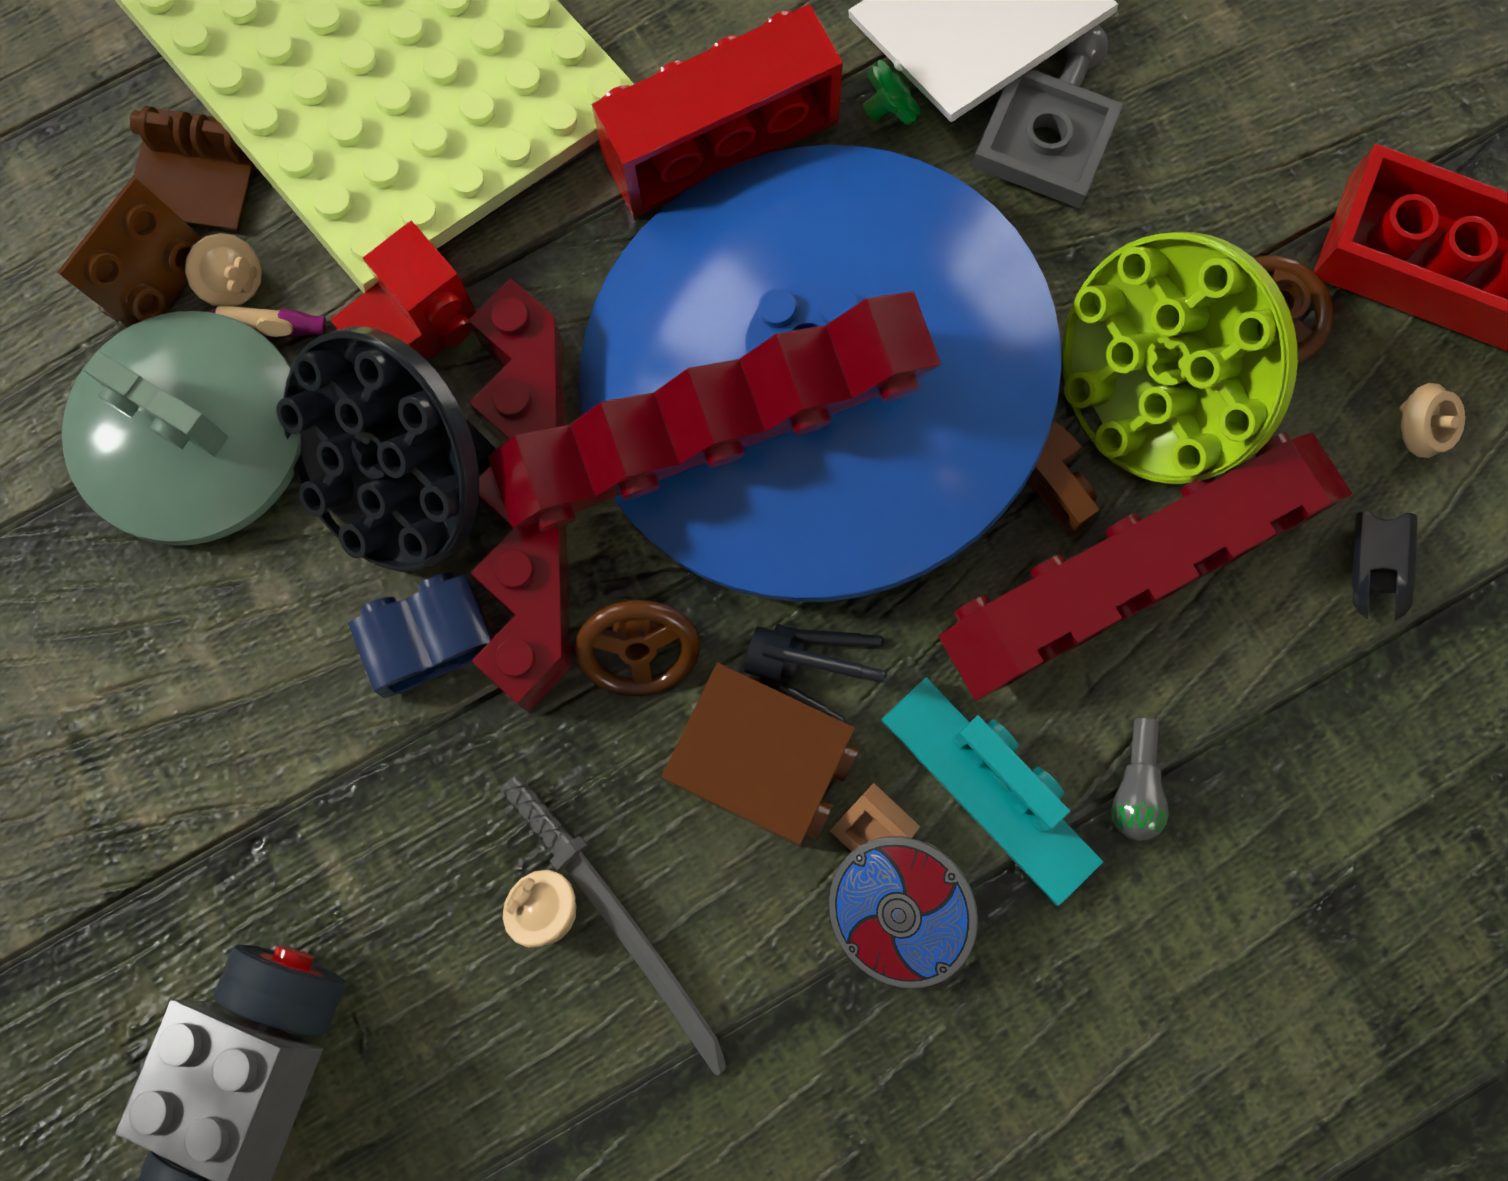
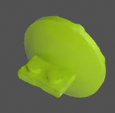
M1195 232L1155 234L1135 240L1116 250L1104 259L1083 283L1075 297L1065 325L1062 345L1064 393L1067 401L1072 405L1082 428L1097 449L1114 464L1138 477L1155 482L1184 484L1191 483L1196 479L1202 481L1224 474L1245 463L1269 441L1279 427L1288 409L1296 382L1298 365L1297 340L1291 313L1284 296L1268 272L1253 257L1241 248L1211 235ZM1093 406L1099 415L1102 425L1098 428L1096 435L1087 425L1080 408Z

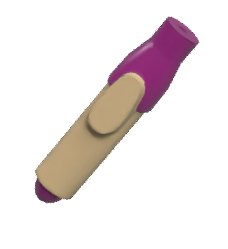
M218 305L217 308L208 311L238 320L266 336H321L326 333L325 316L309 315L296 310H269Z

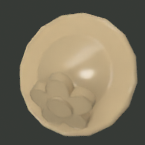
M218 233L205 236L193 245L186 258L185 274L190 288L203 301L212 306H238L244 304L255 295L261 284L262 267L257 253L247 242L235 235Z
M1427 383L1416 388L1408 400L1400 406L1403 441L1408 450L1417 457L1430 458L1453 448L1460 440L1465 425L1464 405L1460 397L1446 390L1440 384Z
M541 870L528 874L514 885L505 900L502 919L506 932L515 943L528 948L542 947L559 941L569 932L576 918L577 908L572 884L560 873L551 870Z

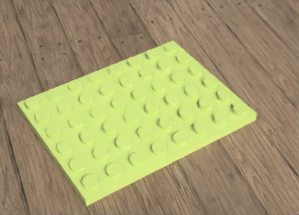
M115 0L214 118L229 132L231 138L363 293L378 282L362 258L412 220L432 245L438 249L598 141L599 136L591 104L601 100L608 91L615 87L634 85L628 76L558 0Z

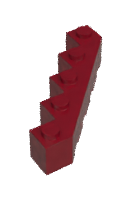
M510 278L468 320L481 346L504 366L469 402L481 424L503 444L515 435L566 425L565 397L563 395L564 341L555 317ZM490 465L479 476V500L510 532L473 569L471 574L514 617L472 659V662L513 701L529 713L571 669L568 608H570L569 560L567 558L566 525L543 532L539 531L537 523L512 528Z
M914 291L866 298L827 325L776 333L740 359L687 368L655 392L603 401L570 425L515 435L490 454L488 459L512 528L537 523L539 531H549L575 521V512L619 495H622L624 500H629L649 494L660 488L659 480L707 462L708 467L713 468L733 462L745 455V447L790 430H794L795 435H801L820 429L832 422L830 415L881 396L883 402H888L909 395L920 388L917 379L939 367L941 363Z
M1283 432L1271 438L1255 454L1257 458L1218 479L1216 477L1202 481L1196 479L1179 491L1183 498L1144 519H1141L1137 512L1131 514L1105 530L1108 538L1067 561L1062 553L1044 561L1030 571L1033 577L1032 580L991 602L987 595H983L957 609L954 615L958 623L939 634L938 637L974 700L977 701L1009 686L1053 658L1082 646L1126 618L1160 603L1201 577L1233 563L1274 537L1306 523L1353 495L1314 433L1290 439L1287 432Z

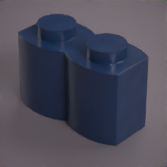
M442 573L432 576L418 585L419 592L409 598L397 601L395 597H383L374 600L360 609L361 616L348 623L374 692L383 698H388L423 685L441 674L473 664L472 659L494 638L474 588L465 575L454 577L452 573Z

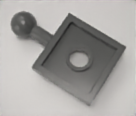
M1099 25L1062 48L1066 64L1059 79L1031 69L1004 87L975 153L971 167L1079 209L1081 208L1123 106L1121 102L1081 88L1087 70L1099 65L1104 60L1108 51V37ZM1040 127L1051 128L1060 135L1062 141L1053 144L1045 143L1035 136L1033 130Z

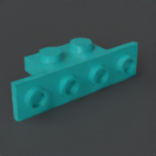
M927 677L881 719V722L1056 906H1059L1103 863L1102 859L1063 820L1070 810L1059 800L1065 795L1062 787L1044 769L1037 766L1032 771L1014 753L1019 748V744L996 720L992 719L986 724L977 715L969 722Z

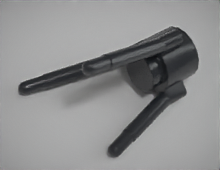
M776 624L774 630L757 626L751 639L744 669L745 673L760 677V683L846 723L844 716L785 683L783 678L795 680L800 665L882 683L887 679V673L883 670L804 651V644L801 643L881 647L884 644V638L880 635L795 629Z

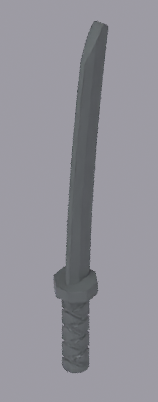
M520 774L511 778L503 785L501 792L512 805H515V809L527 820V823L534 832L539 834L538 836L544 844L550 848V851L554 854L550 860L557 871L567 870L645 973L715 1075H720L726 1069V1063L717 1037L633 918L583 855L589 847L581 836L573 838L561 826V823L552 812H549L548 807L544 805L543 801L537 798V794L528 784H525V780Z

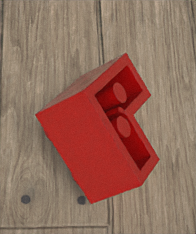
M411 220L362 258L378 283L330 319L337 330L358 326L374 328L389 333L404 341L428 361L445 347L452 348L459 345L471 334L473 329L468 320L476 313V310L457 272Z

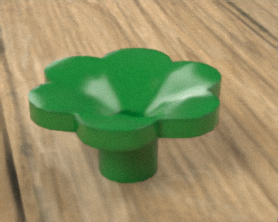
M878 60L867 71L868 78L877 92L863 103L865 112L876 122L888 112H892L904 124L911 125L916 121V117L920 115L919 105L911 96L910 88L899 74L893 73L884 61Z

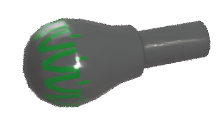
M1150 718L1134 719L1131 764L1125 768L1124 778L1114 797L1111 808L1112 822L1117 830L1125 837L1137 841L1151 840L1158 836L1166 827L1169 817L1168 802L1161 783V770L1156 767L1159 722Z

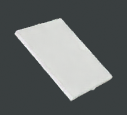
M863 0L849 9L848 12L849 18L894 63L895 69L901 71L950 122H953L1115 14L1118 3L1115 0Z

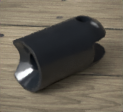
M1366 511L1355 515L1352 601L1358 613L1368 619L1370 588L1381 593H1396L1395 621L1403 617L1412 607L1413 591L1415 589L1418 526L1416 514L1405 513L1397 518L1388 520L1377 518Z

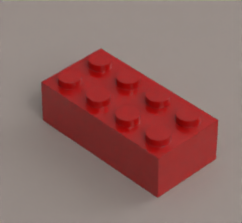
M810 4L793 12H779L771 16L764 25L743 35L724 37L717 41L710 50L686 61H672L660 68L655 75L631 86L621 85L608 91L601 100L591 104L604 162L633 218L674 200L687 189L714 173L739 162L782 150L838 123L843 62Z
M1375 143L1348 178L1315 266L1314 274L1329 284L1508 351V192Z

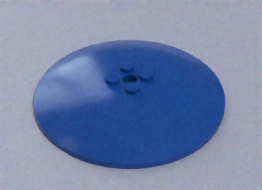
M820 145L771 152L723 169L687 189L663 207L642 227L621 253L607 275L597 296L586 327L580 357L579 396L581 416L603 401L655 392L687 368L740 359L776 333L827 325L866 298L909 291L915 292L941 365L919 377L917 380L920 388L909 395L888 402H883L881 396L830 415L832 422L820 429L801 435H795L794 430H790L745 447V455L733 462L709 468L706 462L659 480L660 488L649 494L629 500H624L622 495L613 498L630 522L657 549L680 566L705 580L733 591L765 599L792 602H826L863 597L895 588L921 577L956 557L978 540L1005 513L1022 491L1042 454L1050 434L1058 402L1061 375V346L1055 306L1046 279L1033 253L1015 227L993 204L972 187L951 174L918 159L891 151L863 146Z

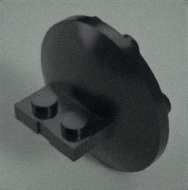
M353 326L329 332L309 342L294 360L286 380L284 398L278 402L276 408L278 420L284 428L287 440L291 434L301 433V452L294 466V472L300 484L299 497L303 507L309 514L320 517L327 528L339 539L344 551L353 558L358 559L362 557L377 566L401 572L422 570L446 559L463 544L470 533L478 509L479 473L484 472L490 466L488 456L497 449L468 420H465L456 399L437 371L404 341L378 329ZM330 511L345 523L341 528L331 517Z

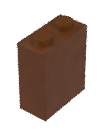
M717 662L661 778L666 783L800 847L805 834L817 840L832 809V804L822 800L831 778L834 777L844 782L854 762L859 747L848 742L855 727Z

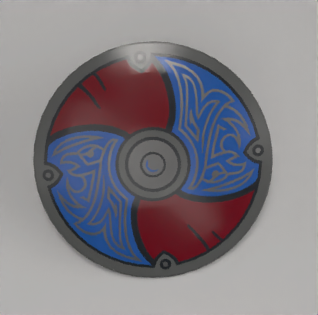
M881 837L856 848L845 858L836 871L829 896L832 927L845 953L868 975L896 987L922 988L942 982L953 975L964 964L971 953L977 936V906L966 877L957 865L943 852L928 843L910 837Z

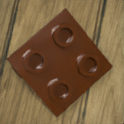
M145 106L141 111L134 110L130 117V129L133 134L141 136L142 144L133 176L186 224L238 232L254 164L231 138L229 132L214 117L206 116L205 114L157 109L151 106Z
M132 176L57 273L99 305L98 309L102 313L128 328L145 319L165 314L188 285L185 274L186 258L193 245L200 241L202 237L136 177Z

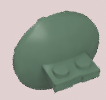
M201 311L166 313L145 319L121 331L107 341L87 362L77 377L66 403L62 424V445L66 466L76 489L99 516L122 531L145 541L166 545H194L214 541L241 530L263 515L279 499L295 474L294 466L301 452V433L291 434L287 440L284 428L281 426L276 412L278 402L284 398L286 380L291 366L276 347L262 334L238 320L220 314Z

